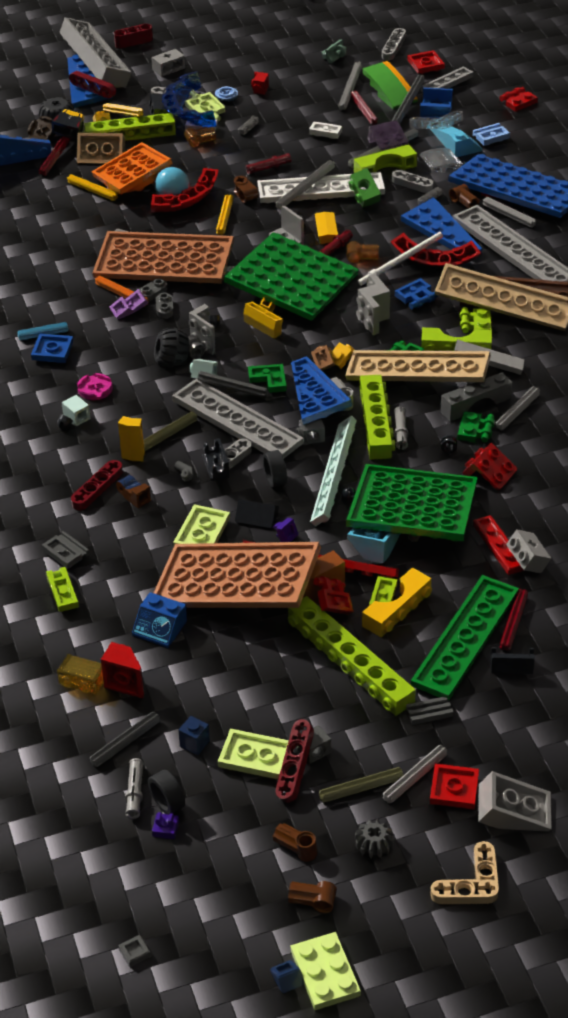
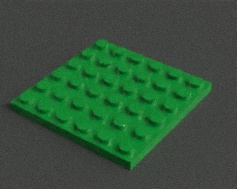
M273 232L224 277V282L261 299L264 297L266 301L273 302L272 304L312 321L358 275L359 269Z
M366 464L346 519V527L370 529L376 532L386 531L393 534L402 533L412 536H426L433 539L442 538L451 541H464L477 486V477Z

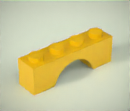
M411 568L400 578V594L402 596L391 602L374 601L362 612V627L379 637L390 632L394 625L402 621L412 609L417 608L424 598L429 597L432 592V578Z

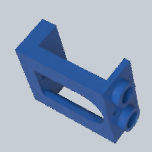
M424 87L423 100L420 105V119L449 120L453 89Z

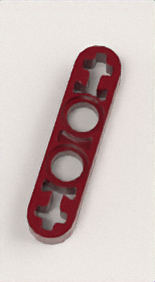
M74 71L69 75V80L74 86L106 98L116 95L115 86L109 82L79 71Z
M111 460L99 469L71 496L72 507L75 510H84L122 475V463L118 460ZM101 478H107L105 481H99ZM88 489H96L93 492L87 491Z
M300 719L293 724L276 786V795L285 803L293 802L297 798L314 735L313 726L305 719ZM304 727H306L307 730H306V731L304 730V731L302 732V734H301L299 731H300V730H303ZM295 747H303L299 755H293ZM296 766L297 772L292 776H288V769ZM289 788L291 791L286 792V795H284L283 792L287 791Z

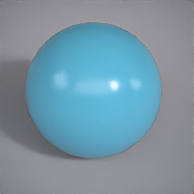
M168 167L158 173L154 186L157 195H178L183 190L189 188L190 184L184 171L176 167Z

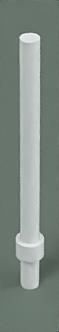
M438 232L378 269L369 271L368 275L358 280L359 284L362 286L367 283L369 275L373 273L379 278V275L443 238V234Z

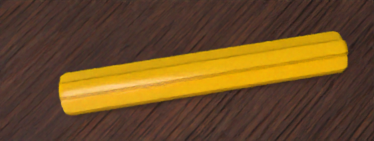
M110 103L103 104L105 112L135 117L144 115L142 108Z
M72 174L67 177L70 184L112 201L118 199V193Z
M227 194L224 197L216 228L218 235L225 234L233 203L232 195Z

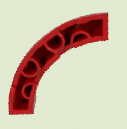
M203 168L196 185L183 190L181 194H152L151 213L175 212L195 205L210 193L216 182L219 170Z
M404 232L390 241L401 254L418 245ZM471 240L450 251L424 248L408 259L424 266L444 268L445 263L455 266L468 263L481 256V252Z

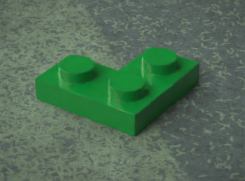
M283 364L248 366L250 383L267 382L269 393L287 391Z

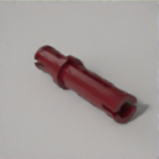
M289 153L278 157L272 156L271 159L246 165V169L248 168L246 171L249 175L272 167L278 168L279 165L291 163V159H289L291 156Z
M346 229L342 234L335 236L333 241L319 252L330 256L338 248L344 247L345 243L353 238V233Z

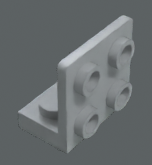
M282 206V228L273 232L304 245L303 218L286 206Z
M204 304L189 312L190 336L195 337L205 347V351L213 355L216 353L214 326L210 324L209 306Z

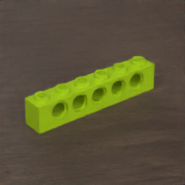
M173 113L84 123L85 133H123L125 141L176 135Z
M381 375L360 376V395L369 460L392 458V451H395V440H391L393 439V428H389L391 427V416H388L390 414L388 395L384 393L386 392V382H382Z

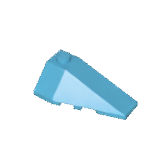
M443 122L429 125V129L455 158L482 151V148L474 139L457 128Z
M353 528L347 534L348 540L363 559L369 560L374 564H381L387 560L400 534H393L391 532H376L362 528Z

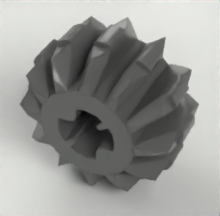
M368 819L366 825L360 824L359 830H356L355 833L356 847L361 850L362 856L369 854L370 858L374 855L381 858L382 853L388 854L394 844L392 829L388 828L387 823L380 824L378 819L375 823Z

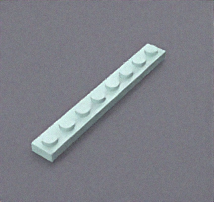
M350 416L338 425L310 521L315 527L322 522H327L331 516L334 498L338 491V484L341 480L348 449L352 442L351 438L355 431L357 420L353 416Z

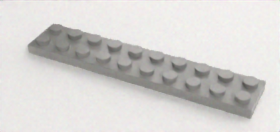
M475 205L453 215V219L463 229L533 279L568 282V267L480 206Z

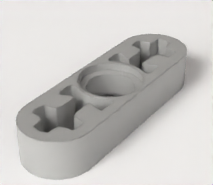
M396 170L392 173V182L423 193L433 190V181L431 179L402 170Z
M239 439L224 450L226 456H235L234 458H227L229 470L252 452L251 441Z

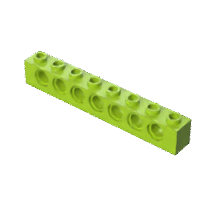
M308 596L302 599L299 608H288L289 624L292 627H296L306 639L314 643L318 650H322L332 662L339 665L344 673L349 674L359 686L364 687L373 698L381 702L386 710H390L397 716L406 710V704L415 703L416 689L329 614L322 611Z

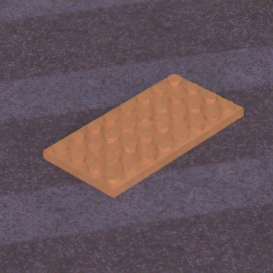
M107 231L92 272L93 278L102 276L109 279L149 281L160 278L164 281L222 284L233 247L234 237Z
M319 542L175 544L154 594L184 603L186 608H299L320 553L321 545Z

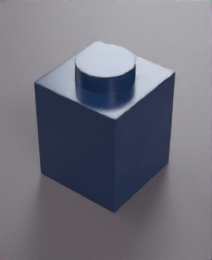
M192 716L178 730L180 747L196 755H199L210 742L209 724Z

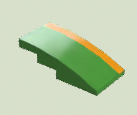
M388 61L363 68V74L370 79V85L378 91V97L392 109L399 108L411 87L396 68ZM415 97L412 103L417 102L418 98Z

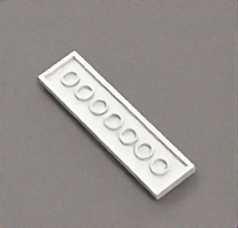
M381 172L370 173L380 193L385 194ZM351 174L323 176L293 201L353 197L356 194L354 190L350 189L348 184ZM307 177L258 180L260 203L278 201Z

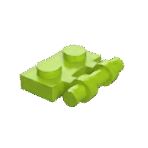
M467 307L461 309L460 328L463 333L474 329L491 330L490 310L473 308L472 313L468 311Z

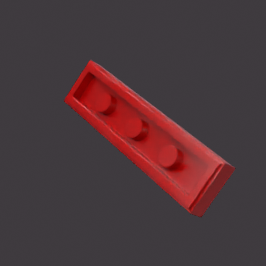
M489 515L473 520V526L505 572L510 575L524 571L506 545L509 540L493 517Z

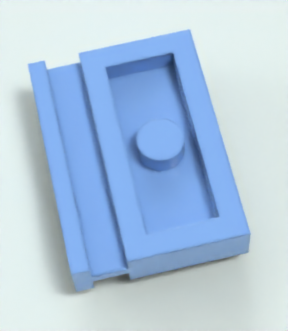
M500 123L473 130V136H476V139L484 146L509 139L510 132L503 126H500Z

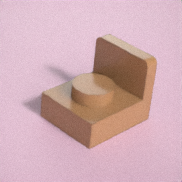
M327 345L319 346L311 352L315 365L321 371L335 366L331 354L332 349Z

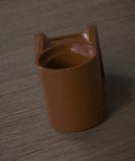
M237 176L234 178V194L242 203L259 198L257 187L247 177Z

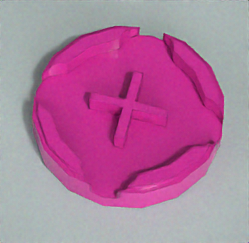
M95 373L93 376L86 375L77 383L78 393L81 397L88 400L106 398L113 390L110 377L100 373Z

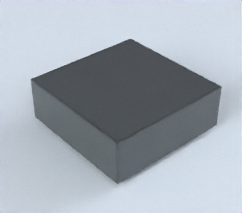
M140 935L118 945L119 951L129 967L151 957V953Z

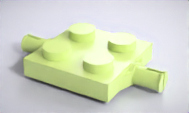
M194 90L190 91L192 98L185 100V106L197 118L207 119L213 117L217 122L221 120L219 114L225 112V106L211 92L199 95Z

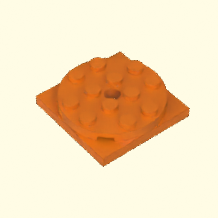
M141 142L93 170L92 175L104 183L107 189L115 191L119 195L132 191H142L149 184L155 183V178L161 170L173 163L171 158Z

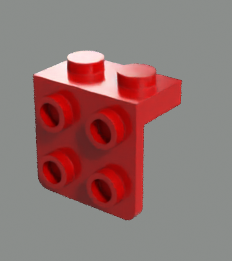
M490 443L485 449L481 447L474 454L476 458L472 457L465 464L467 468L462 474L464 476H471L477 470L496 490H500L517 471V467L493 443Z

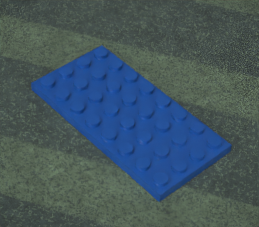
M484 154L476 155L450 174L448 182L458 185L466 184L470 189L561 218L568 212V181H561L553 176H545L540 172L529 171L527 168L517 167L512 163H504L499 159L486 157Z

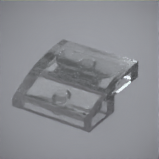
M449 148L430 149L420 154L432 171L445 173L447 167L459 169L462 166L461 161Z

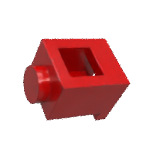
M254 72V79L251 82L253 93L265 95L269 87V73Z

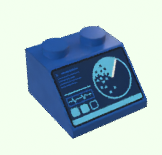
M150 592L140 605L132 636L169 648L187 622L186 604Z

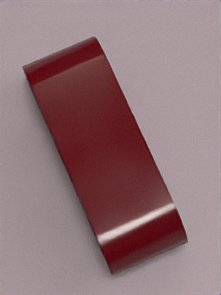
M141 24L114 32L116 48H126L153 40L151 24Z

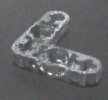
M453 111L440 118H410V127L446 129L463 120V111Z

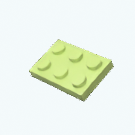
M194 504L173 545L217 543L230 519V512Z
M230 729L218 759V767L278 779L289 740Z
M336 932L290 945L292 956L296 965L301 970L304 985L314 1010L361 996V990Z

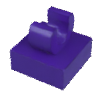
M287 518L273 526L277 531L276 536L280 542H291L299 535L293 518Z
M161 812L156 813L152 837L175 839L179 816L171 813L170 815L161 814Z

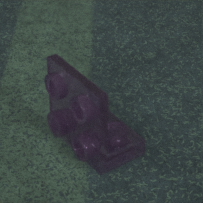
M397 120L369 127L367 140L369 143L376 142L380 150L408 144V139Z

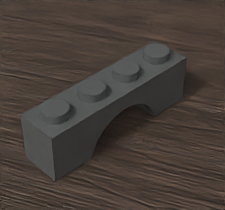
M499 373L486 378L484 382H475L441 395V413L451 422L462 418L464 411L468 412L475 402L483 398H490L495 404L511 399L512 381L503 373Z

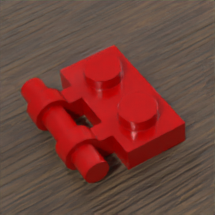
M517 87L513 91H507L499 97L501 102L506 101V106L515 112L538 103V97L529 91L525 92L524 87Z
M324 576L314 579V585L322 588L317 591L322 611L346 615L353 612L350 595L344 592V582H341L339 579L330 580Z

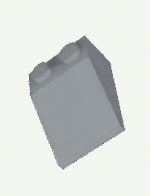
M492 771L479 784L478 822L498 829L550 831L551 792Z

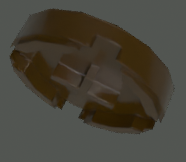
M41 116L39 117L40 119L33 120L27 130L30 139L50 141L55 136L52 133V118Z

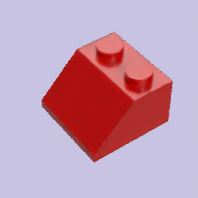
M111 642L101 658L104 688L143 699L142 670L131 647Z

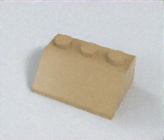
M78 133L77 163L105 164L125 152V136L123 133Z

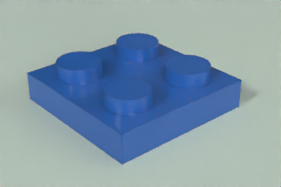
M39 334L31 353V359L66 363L74 342L73 336Z

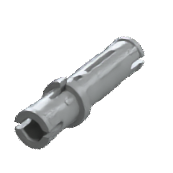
M396 407L394 409V437L396 438V447L400 449L401 445L402 450L408 447L406 410L402 407L400 411V407Z
M134 758L129 762L128 791L125 793V800L127 802L126 817L130 819H136L140 816V803L143 800L141 792L143 761L138 758Z

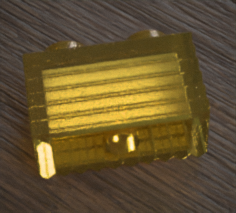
M67 654L57 670L60 684L65 687L78 688L86 693L97 694L104 682L101 663Z

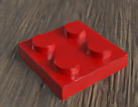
M434 50L407 56V61L418 74L445 69V63Z
M435 764L430 804L475 809L479 769Z

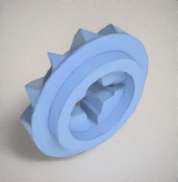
M228 86L221 87L215 91V97L223 102L234 101L238 97V91Z

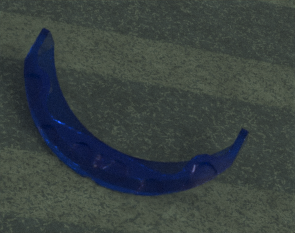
M198 71L184 74L179 77L177 82L167 86V91L162 95V102L168 112L192 125L217 127L213 110L202 113L196 110L183 111V105L190 96V91H197L201 88Z

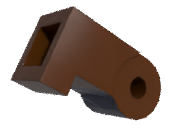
M128 475L116 483L120 494L136 508L151 501L150 486L145 483H139L132 475Z

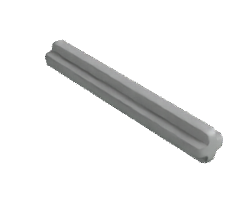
M489 197L483 200L484 206L530 228L536 225V219Z
M533 386L496 421V429L504 430L540 395V389Z
M438 745L383 793L384 801H387L389 804L393 803L431 770L435 764L447 756V749L442 745Z

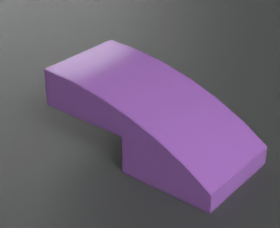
M137 289L126 299L123 297L119 298L109 308L117 319H121L138 311L148 304V301L143 293Z

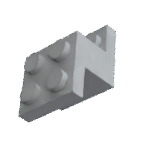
M373 273L369 275L367 287L358 289V297L356 298L358 310L356 315L358 320L362 321L365 328L372 335L379 334V322L390 319V290Z

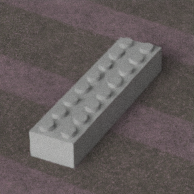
M65 17L59 33L68 42V45L73 48V51L78 54V57L83 60L89 70L92 71L94 76L113 84L116 88H126L132 72L89 22Z

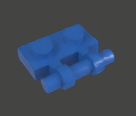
M421 278L395 290V296L406 304L411 301L409 303L411 310L414 308L418 309L423 304L433 302L435 298L439 297L435 295V291L431 292V285Z

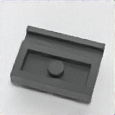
M62 531L61 535H56L42 544V550L67 569L81 561L83 556L89 555V549L65 531Z

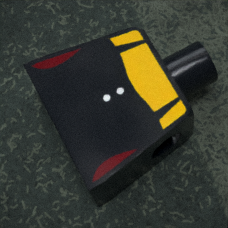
M74 108V110L63 109L52 120L53 134L75 140L78 138V133H82L84 127V114L79 108Z

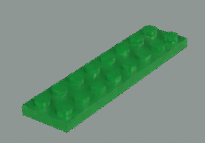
M482 575L411 679V686L439 698L447 697L449 701L514 602L519 588Z

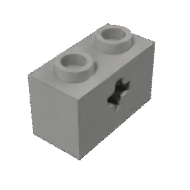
M177 49L152 57V70L161 77L185 69V55Z
M516 529L506 544L523 570L542 573L552 559L536 535L531 532Z

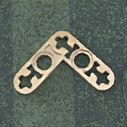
M482 841L474 847L475 879L437 880L431 885V899L437 904H490L495 902L498 898L499 885L495 849L491 843ZM481 851H486L487 860H483ZM489 869L492 871V874L485 876L480 873V870ZM467 888L471 893L469 895H461L458 890ZM451 889H454V895H451ZM485 889H489L491 894H486ZM438 890H443L444 894H439Z

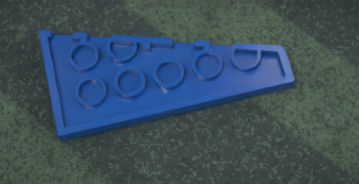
M307 356L291 362L303 425L328 417L330 414L343 411L352 406L351 399Z

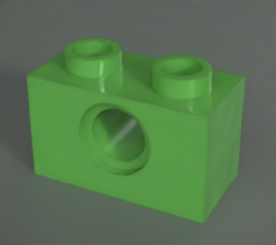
M368 168L350 175L349 187L352 191L354 190L355 198L358 203H361L363 208L380 201L381 193Z

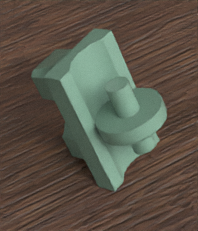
M338 40L326 50H323V59H328L329 63H333L340 57H344L347 52L346 47L343 46V40Z

